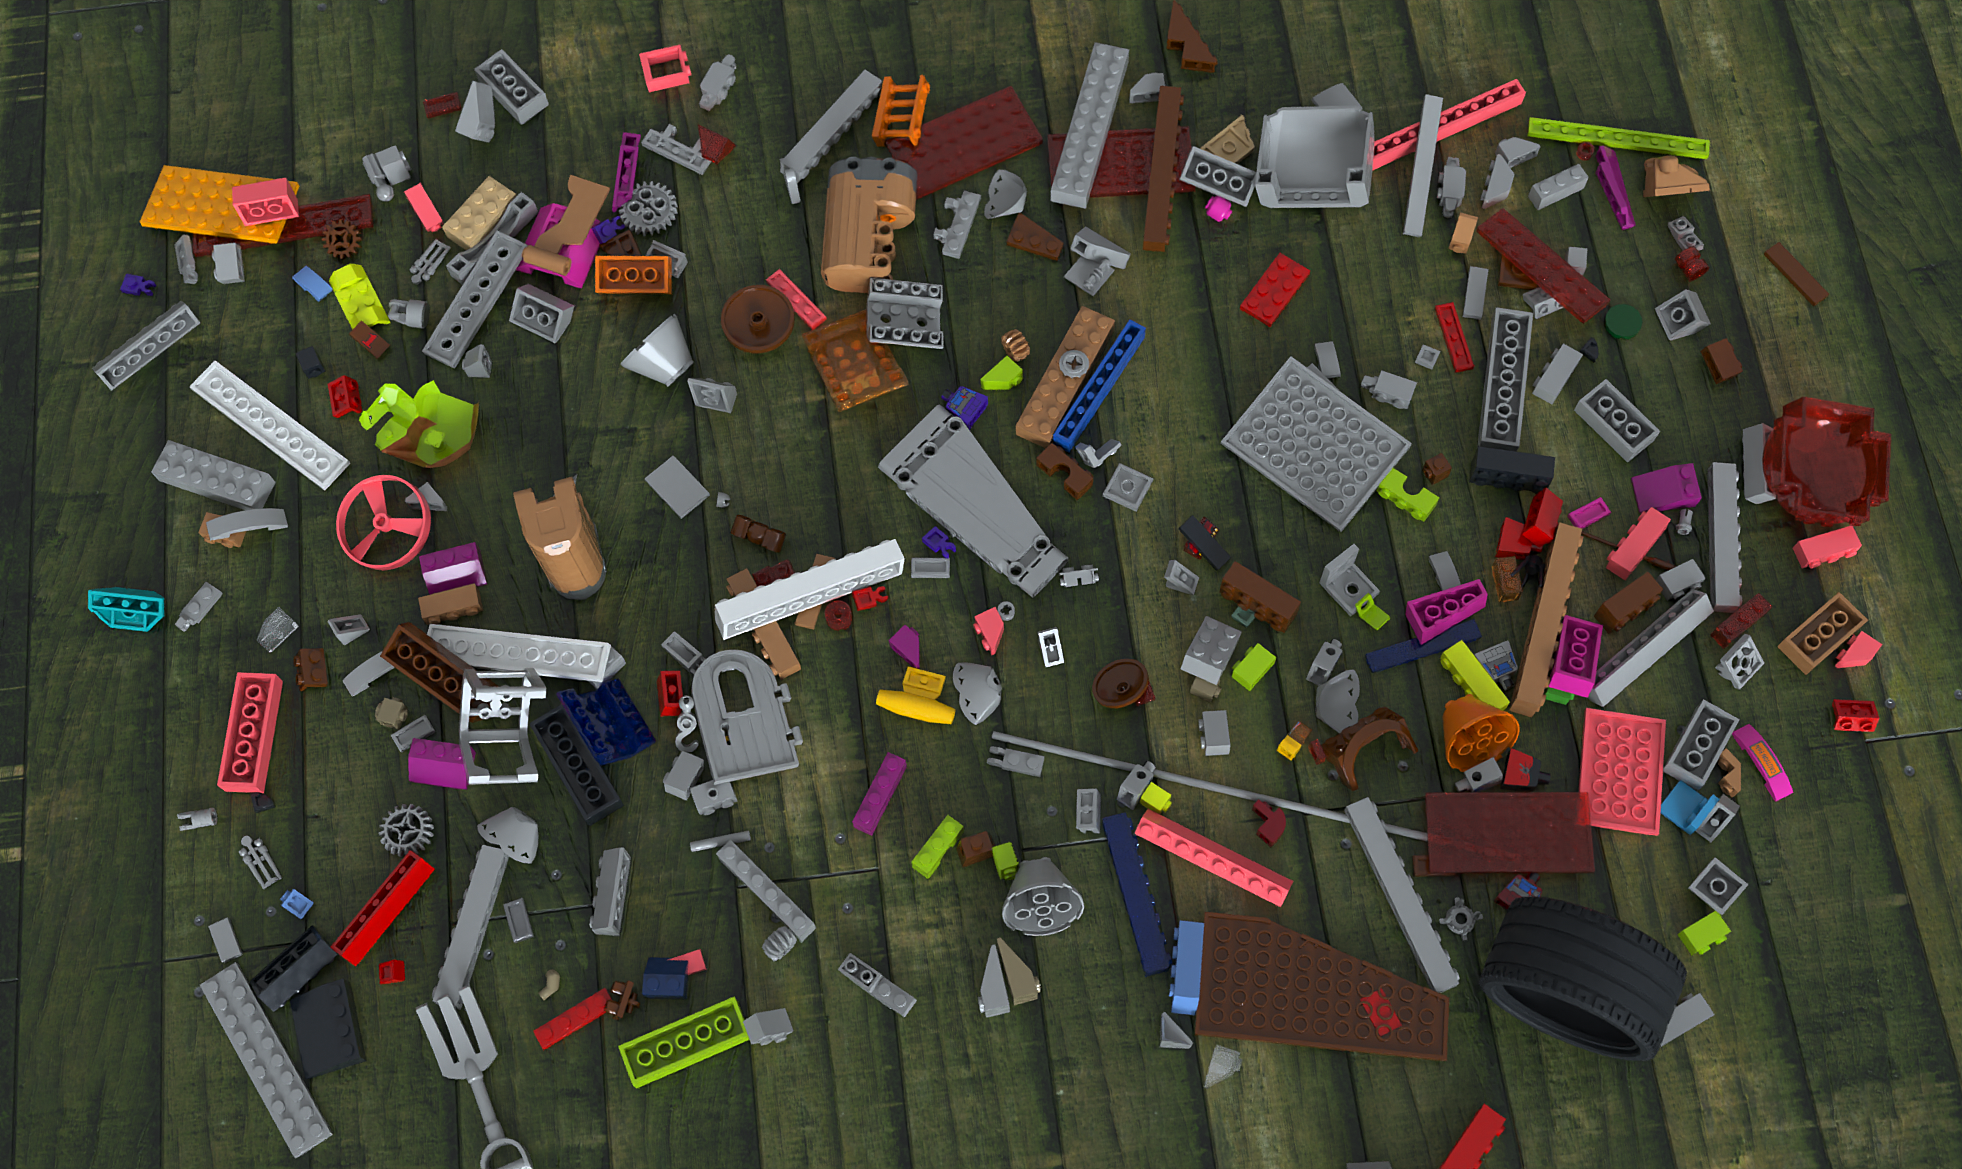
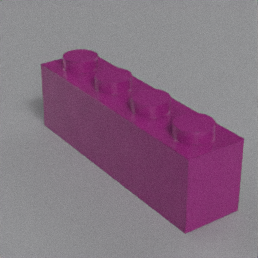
M890 752L887 753L852 821L854 828L871 836L873 835L907 768L905 759Z

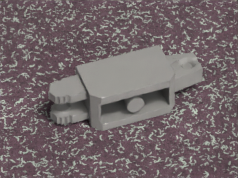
M727 55L721 63L715 62L711 65L700 84L702 98L699 103L700 108L710 111L715 104L720 105L721 101L726 98L729 87L734 84L736 79L734 75L736 63H734L735 58L732 55Z
M1448 157L1443 172H1439L1438 183H1441V188H1438L1437 199H1440L1439 206H1443V215L1447 219L1452 218L1455 209L1462 204L1465 194L1466 170L1460 167L1459 158Z

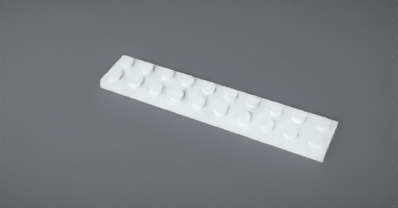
M214 361L190 386L191 390L323 490H326L350 464L345 457L217 361Z
M430 624L427 635L473 668L496 671H521L525 668H534L537 674L541 676L595 682L603 681L611 647L609 643L436 624Z

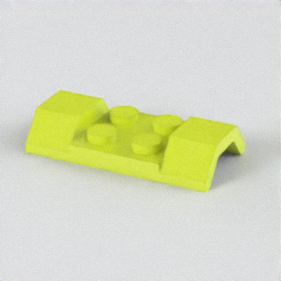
M349 264L333 272L329 283L352 329L361 320L369 327L378 323H391L362 265Z

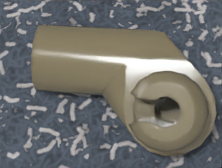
M553 969L546 973V987L538 992L543 1000H546L559 989L560 975Z

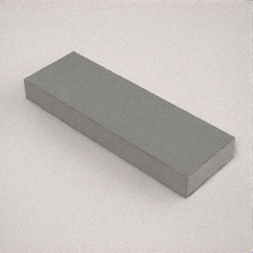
M1473 266L1469 268L1463 317L1478 320L1482 318L1488 269Z

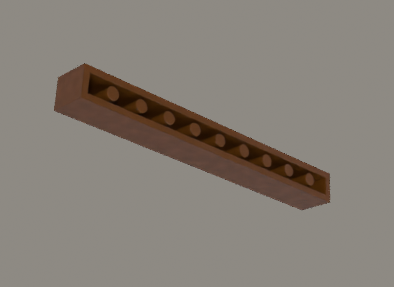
M1160 86L1143 250L1164 252L1165 245H1169L1170 234H1166L1167 229L1171 228V218H1168V213L1172 214L1173 203H1170V198H1174L1175 187H1171V183L1175 182L1176 171H1173V167H1177L1178 156H1174L1175 151L1179 150V141L1176 140V136H1180L1181 125H1178V121L1182 120L1183 111L1179 110V105L1183 106L1184 95H1181V87Z

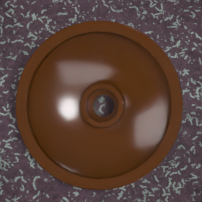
M1119 659L1109 663L1098 672L1093 681L1092 692L1097 702L1104 707H1125L1142 696L1148 686L1149 675L1141 662L1134 659Z

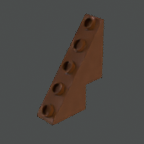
M1173 0L1166 49L1183 51L1181 69L1214 73L1215 66L1218 65L1216 57L1211 55L1208 45L1201 40L1198 30L1193 28L1190 18L1183 13L1182 6Z

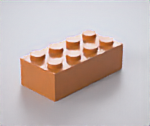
M595 256V293L672 294V258L669 256Z

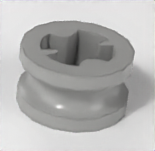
M1007 601L999 604L998 613L1001 619L1009 621L1014 617L1015 608L1012 603ZM1003 608L1011 609L1008 615H1005Z

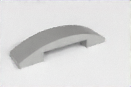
M275 508L235 512L206 522L210 541L229 538L230 534L267 527L270 531L288 527L284 509Z
M382 652L366 660L343 679V683L352 697L367 689L370 682L395 668L380 657Z

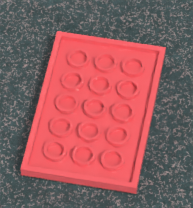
M1590 708L1584 710L1576 824L1653 836L1659 835L1666 720Z

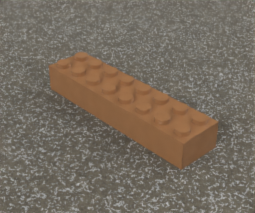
M1084 306L1080 308L1016 424L1017 436L1044 448L1053 443V434L1080 395L1115 330L1114 319ZM1078 350L1088 357L1089 368L1086 374L1081 375L1080 378H1071L1064 375L1060 370L1059 361L1065 352ZM1074 359L1073 363L1070 364L1072 365V370H1074L1076 366H1079L1076 364V359Z

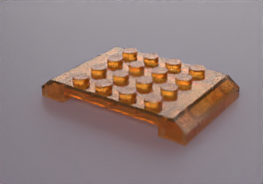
M867 309L802 334L806 348L838 412L909 385L903 370L897 364L887 343L869 342L866 336Z

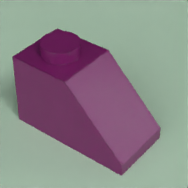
M904 625L889 639V645L912 668L920 669L919 634L914 628L911 627L909 629Z

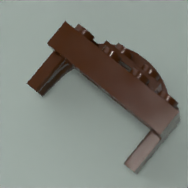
M1385 706L1376 709L1371 715L1361 718L1358 723L1343 729L1340 734L1328 738L1325 743L1319 746L1324 758L1334 764L1342 784L1352 791L1359 789L1354 775L1355 758L1361 747L1388 731H1395L1402 749L1407 747L1412 750L1413 754L1418 752L1404 717Z

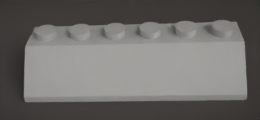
M180 301L163 315L157 317L150 325L144 327L134 337L128 339L118 349L112 351L105 359L99 361L92 369L112 391L195 328L200 322L189 307Z

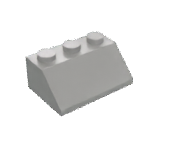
M526 284L516 290L509 321L551 342L557 343L571 322L574 305L530 284Z

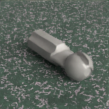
M373 153L362 158L363 165L371 182L377 186V197L385 202L390 201L394 196V190L391 186L387 185L385 181L386 175L377 156Z

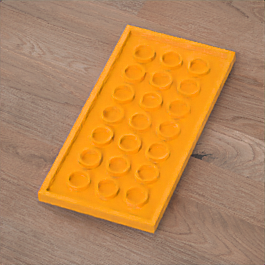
M164 165L140 223L144 227L277 244L286 219L245 226L233 206L232 187L275 179ZM288 181L296 195L299 189L298 182Z

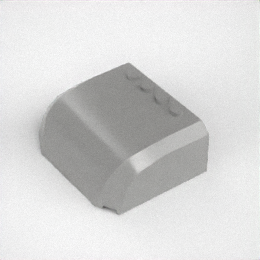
M1357 106L1282 107L1274 114L1264 115L1255 187L1260 204L1269 208L1362 207L1368 204L1374 157V123L1372 112L1367 113Z

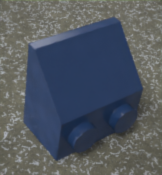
M649 957L644 971L642 995L646 999L687 1000L689 960Z

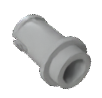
M1686 509L1680 511L1679 524L1676 525L1679 534L1687 535L1692 530L1691 519L1693 512L1689 509L1687 516H1685Z

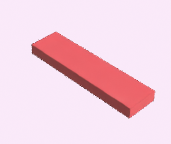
M780 269L766 279V283L769 286L778 289L787 296L792 304L793 311L812 330L827 320L826 316Z

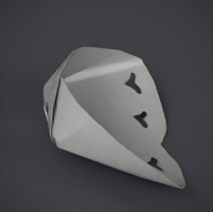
M998 170L989 187L990 200L984 210L987 219L1020 213L1025 205L1027 189L1022 179L1006 170Z
M968 662L956 664L953 671V683L960 692V707L967 719L977 725L983 722L999 705L1002 685L994 669L990 666ZM959 678L964 679L962 685L960 684L961 681L959 680ZM994 678L997 679L998 685L994 682ZM965 699H967L968 701H970V703L968 704V706H966V705H967V702L965 701ZM971 713H977L976 719L974 718V715H971Z
M1354 669L1340 673L1317 688L1316 716L1338 733L1358 723V711L1355 703L1359 697L1360 686L1358 675ZM1350 674H1351V678L1353 679V681H1351L1350 679H1347ZM1353 688V695L1351 696L1348 691ZM1350 711L1352 712V714H1351L1352 719H1350L1349 717H1347V715L1350 713Z
M511 807L477 825L480 835L488 842L500 845L507 856L522 863H532L538 848V825L534 819L521 810ZM495 832L496 838L489 834ZM508 846H514V852ZM527 852L529 858H527L526 856H521V854Z

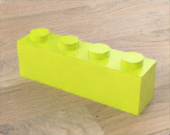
M1463 640L1442 653L1440 657L1442 666L1451 672L1455 683L1461 685L1465 696L1472 694L1475 698L1501 710L1507 708L1510 701Z

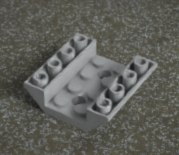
M870 278L866 312V336L869 342L943 349V331H940V306L943 301L942 285ZM881 318H887L890 322L884 323ZM917 322H924L926 326L921 327Z

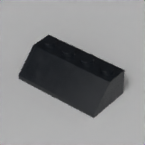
M312 925L249 982L257 997L274 1012L278 1008L283 1007L293 994L301 991L303 985L309 980L314 979L325 965L332 963L338 954L331 948V944Z

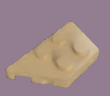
M1241 115L1200 149L1238 164L1254 151L1255 146L1252 139H1250V132L1244 122L1245 118Z

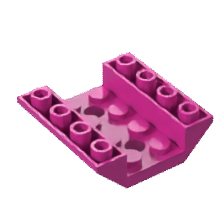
M555 203L541 207L525 244L534 246L541 234L561 221L567 207ZM595 219L592 227L601 223V221ZM591 227L583 245H563L559 255L571 258L572 261L570 271L566 276L525 263L523 259L516 270L532 275L533 270L536 269L561 276L565 284L582 288L600 243Z

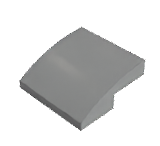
M1343 83L1332 86L1312 98V102L1316 106H1357L1361 110L1363 109Z

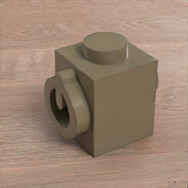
M392 697V699L384 698L376 708L375 718L383 726L400 730L402 722L408 716V708L401 699Z

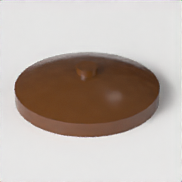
M751 285L736 291L726 301L721 313V325L727 340L737 349L748 353H765L778 348L789 338L795 322L793 307L787 296L778 289L767 285Z

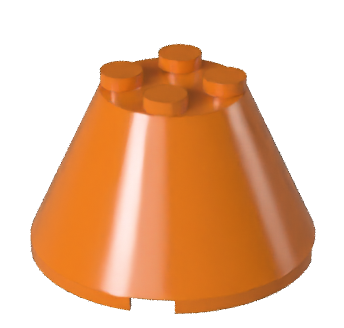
M1468 694L1455 701H1448L1445 704V711L1443 713L1446 760L1451 768L1459 769L1460 772H1465L1493 757L1497 762L1502 758L1501 754L1508 747L1511 749L1515 744L1520 731L1518 721L1512 714L1481 701L1472 694Z

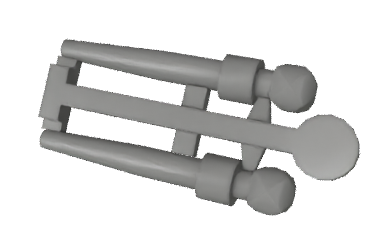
M435 239L419 260H416L414 266L409 269L413 274H416L419 270L417 275L412 276V282L420 284L422 281L421 277L428 281L430 275L435 273V269L451 247ZM437 244L439 247L433 253L430 259L427 260V256L430 254L434 246ZM443 249H445L444 252H443V253L438 257V259L434 262V260H435V259L437 258V256L441 253V251H442Z
M244 836L241 839V843L243 846L248 847L250 851L248 852L242 848L239 850V854L243 857V861L249 866L264 890L282 879L268 854V849L265 845L263 846V841L261 839L255 840L254 844L257 847L253 848L252 838ZM259 850L263 856L259 857L256 851ZM264 859H266L276 877L272 878L262 863ZM257 864L259 865L260 869L262 870L263 874L268 880L265 883L263 882L258 870L255 867V865Z

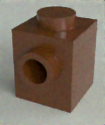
M1440 453L1427 460L1422 471L1430 483L1434 485L1447 478L1452 467L1445 456Z

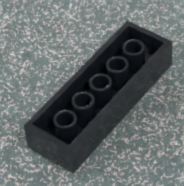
M564 703L529 723L589 826L624 806Z

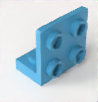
M1680 780L1661 804L1660 813L1691 835L1698 829L1720 799L1715 795L1707 799Z

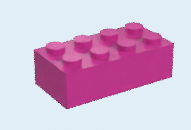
M1565 615L1561 621L1563 623L1560 635L1558 634L1556 639L1559 643L1553 655L1554 665L1551 670L1548 687L1588 698L1595 684L1603 625Z

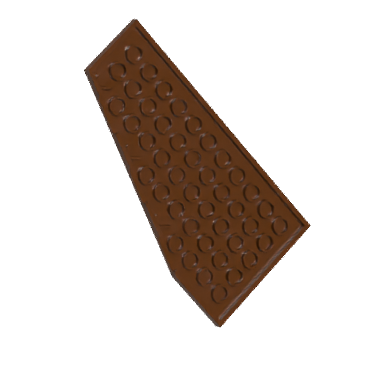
M1205 912L1200 993L1196 1013L1195 1035L1437 1061L1447 1060L1449 997L1394 975L1392 972L1367 961H1362L1305 934H1300L1279 925L1268 918ZM1381 988H1382L1383 992L1385 993L1386 997H1384V996L1381 995V993H1380V989H1381ZM1378 990L1379 996L1382 999L1388 1000L1391 1004L1384 1003L1379 1005L1377 1008L1378 1017L1382 1020H1389L1395 1011L1402 1026L1392 1031L1389 1025L1381 1024L1375 1029L1369 1018L1373 1012L1372 1005L1366 1001L1361 1002L1360 999L1370 997L1373 992ZM1362 1004L1369 1005L1371 1010L1369 1014H1367ZM1382 1006H1388L1391 1009V1016L1383 1018L1379 1014V1009ZM1380 1027H1387L1390 1030L1389 1033L1381 1037L1378 1034Z

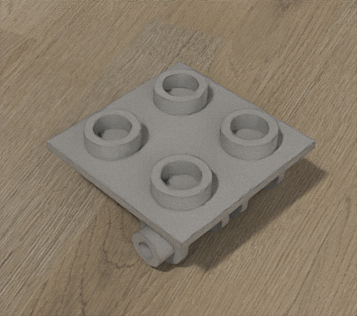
M1081 256L1064 278L1094 296L1115 270L1109 266L1110 261L1107 259L1097 262Z

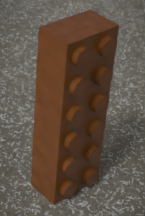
M411 622L399 624L380 657L460 714L463 673L465 669L474 668ZM479 678L483 686L499 687L488 678ZM470 699V708H478L481 703H487L489 706L490 704L482 700ZM469 716L471 723L482 720L479 716Z

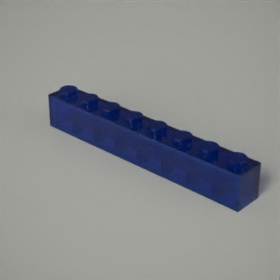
M1126 812L1102 818L1104 833L1144 975L1147 977L1169 971L1172 959L1170 953H1166L1164 945L1167 944L1165 935L1159 931L1158 925H1161L1159 914L1154 913L1153 910L1155 900L1153 894H1149L1147 889L1150 883L1147 874L1143 875L1142 867H1144L1142 856L1137 854L1136 849L1139 848L1136 836L1133 837L1131 833L1133 829L1132 820L1127 818Z

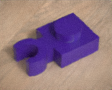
M620 216L613 217L611 221L606 219L592 227L600 244L616 236L615 230H621L625 227L624 224L618 226L616 223Z
M126 274L120 290L123 293L140 296L142 291L146 295L152 296L153 292L148 288L156 287V284L151 280L146 281L144 277Z
M936 526L922 537V542L935 553L941 550L943 557L947 559L949 558V553L946 550L951 549L953 552H956V547L953 543L949 542V537Z

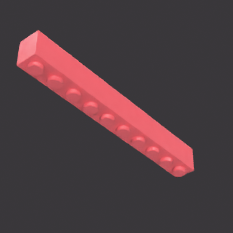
M1515 79L1442 111L1436 142L1521 105L1526 93L1519 81ZM1420 122L1375 141L1372 170L1415 152Z

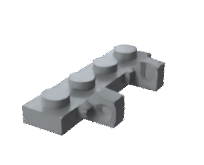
M671 124L668 125L664 132L661 131L659 133L653 129L649 130L641 142L644 147L703 175L711 163V158L706 156L704 152L707 147L705 141L698 139L695 146L689 148L674 140L677 129Z
M964 191L961 198H946L944 207L945 209H952L955 217L951 228H947V231L945 229L938 230L937 228L934 231V239L940 240L944 244L943 255L960 259L981 200V195Z

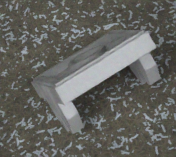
M1744 634L1720 659L1721 663L1715 668L1719 670L1718 674L1731 680L1734 688L1741 689L1761 668L1764 661L1751 636ZM1737 656V665L1733 668L1732 660ZM1746 657L1747 663L1742 667L1741 662ZM1741 669L1745 671L1744 674L1737 676Z

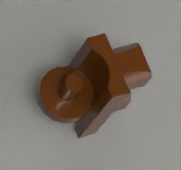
M629 980L625 983L613 982L610 992L619 995L618 1002L609 999L604 1008L605 1012L613 1015L612 1019L619 1020V1018H622L626 1006V1013L628 1014L632 1013L633 1008H640L641 1003L636 1001L638 994L632 993L629 999L634 982Z

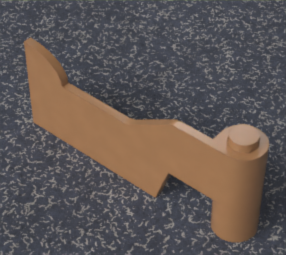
M570 175L568 180V189L573 197L561 221L541 234L534 246L528 245L522 252V258L525 263L564 276L569 273L572 261L571 258L559 255L562 246L583 245L610 191L609 187Z

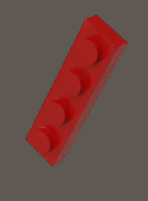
M603 988L534 1030L533 1032L542 1049H547L606 1013L604 1011L606 1002L609 999L612 1000L607 989Z

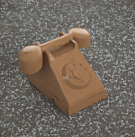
M1675 156L1654 157L1644 162L1646 180L1643 197L1710 191L1707 180L1699 176L1695 169L1685 164H1679L1678 158Z

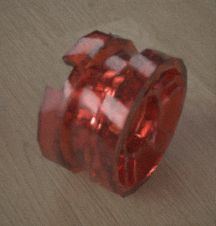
M837 600L829 603L825 608V619L830 628L839 631L850 626L852 613L847 603ZM835 614H842V616L840 618H836Z

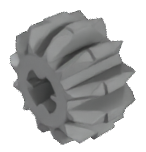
M783 926L774 931L765 940L762 948L769 958L776 961L785 956L794 947L797 939L790 929Z

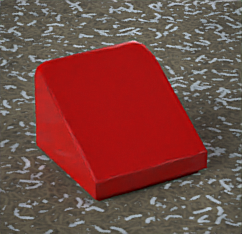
M390 960L379 964L380 984L405 980L404 961Z

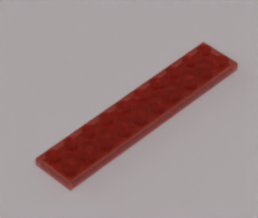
M370 194L298 206L299 217L286 219L277 243L324 236L325 234L322 232L328 231L326 226L332 227V221L339 224V219L344 220V223L349 221L351 225H356V230L374 227L372 198ZM339 228V229H337V230H338V231H342L343 229H346V228ZM193 233V254L195 257L212 255V251H214L213 245L236 243L241 246L242 250L275 244Z

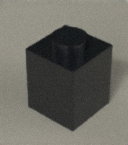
M313 346L296 353L302 370L308 379L318 377L321 373L326 372Z

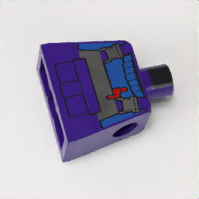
M960 386L955 394L946 389L941 396V399L948 402L946 410L953 416L961 418L969 430L988 406L987 396Z

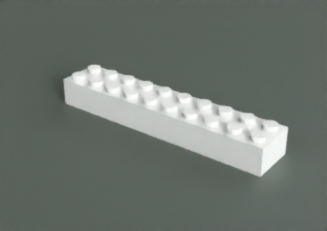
M896 539L891 541L885 540L877 546H868L861 552L849 553L839 560L833 559L825 565L813 566L806 572L794 573L784 580L777 579L770 585L758 586L751 592L739 593L736 597L729 600L722 599L715 604V621L723 640L850 594L855 590L902 574L905 558Z

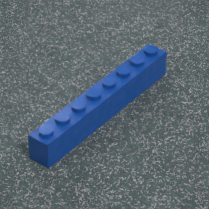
M1132 320L1128 321L1053 434L1054 445L1060 446L1067 452L1071 451L1144 340L1145 327Z

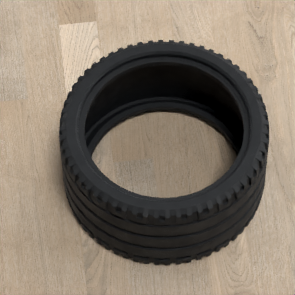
M1521 897L1514 899L1506 912L1499 933L1495 938L1491 952L1482 970L1479 984L1483 992L1500 1008L1547 1035L1600 1055L1622 1060L1647 1061L1653 1059L1661 1047L1660 1044L1663 1041L1667 1026L1675 1010V1005L1684 986L1687 971L1684 964L1664 945L1616 918L1563 900L1547 897Z

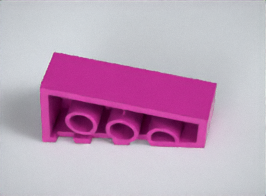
M1480 579L1408 601L1405 615L1422 645L1486 606L1488 594Z

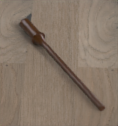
M1584 531L1581 532V535L1599 541L1616 549L1619 548L1617 547V544L1601 539ZM1644 556L1643 558L1651 563L1652 566L1655 565L1667 571L1675 566L1657 557Z

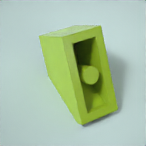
M1006 356L981 378V388L983 390H1010L1013 386L1021 383L1023 370Z

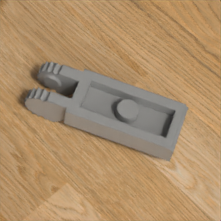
M990 747L989 751L991 753L1004 756V759L1001 761L995 758H988L987 764L1001 767L1003 770L1037 777L1041 776L1044 756L1011 749L1005 750L1000 747Z

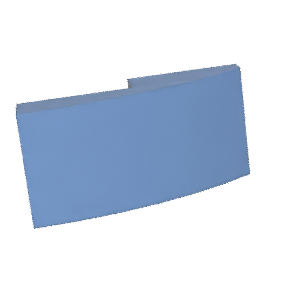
M307 266L292 277L304 291L307 290L318 302L333 290L327 282Z

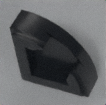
M1591 337L1581 348L1580 353L1593 363L1598 358L1599 350L1597 342Z
M258 792L250 793L254 812L259 813L276 807L273 800L267 795Z

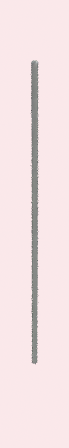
M993 731L992 739L1126 771H1132L1136 766L1135 764ZM1157 769L1153 771V777L1253 801L1259 799L1261 802L1265 801L1270 805L1350 823L1346 814ZM1385 823L1387 828L1385 832L1516 863L1521 861V855Z

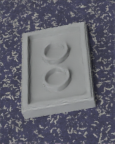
M674 456L670 457L645 478L649 486L681 519L710 496L709 492Z

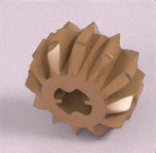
M1017 329L1011 330L1001 337L1003 349L1013 361H1020L1030 354L1028 342Z

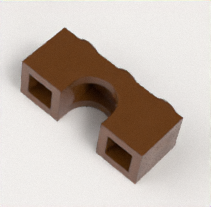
M1051 443L1036 458V465L1049 477L1057 471H1065L1069 474V477L1064 481V489L1077 501L1093 486V475L1087 469L1083 470L1074 458H1069L1060 446L1056 447Z

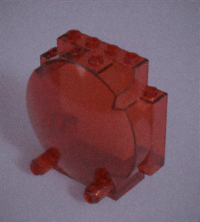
M1801 397L1783 406V416L1774 420V430L1771 431L1766 440L1762 464L1768 488L1772 494L1777 495L1778 503L1787 513H1791L1795 516V520H1801L1804 524L1820 523L1822 527H1832L1833 524L1847 522L1850 526H1861L1862 523L1870 521V506L1878 507L1880 504L1889 501L1891 434L1874 431V408Z

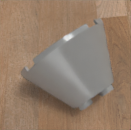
M673 314V316L671 315L643 340L642 345L635 348L621 362V366L670 386L678 376H681L694 363L677 316Z
M1043 857L1031 861H1022L1019 864V869L1002 908V916L1005 924L1013 931L1015 929L1021 930L1024 935L1030 936L1050 935L1067 929L1075 918L1079 919L1084 910V903L1081 894L1056 865L1051 862V859Z

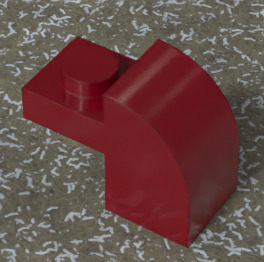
M1258 799L1253 805L1252 811L1264 821V824L1257 830L1256 835L1271 848L1281 838L1286 826V818L1280 807L1273 812L1272 807L1267 802H1261Z

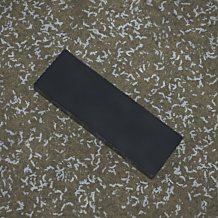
M1193 515L1178 528L1216 571L1231 558Z

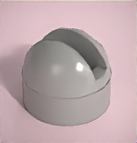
M718 492L716 507H727L730 503L725 502V500H730L729 495Z

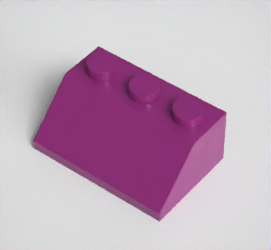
M476 542L419 556L422 574L430 595L474 583L477 587L487 585L481 550Z
M413 738L408 756L409 782L467 790L468 782L459 744ZM470 746L471 753H472V757H473V761H474L476 752H475V751L473 750V748Z

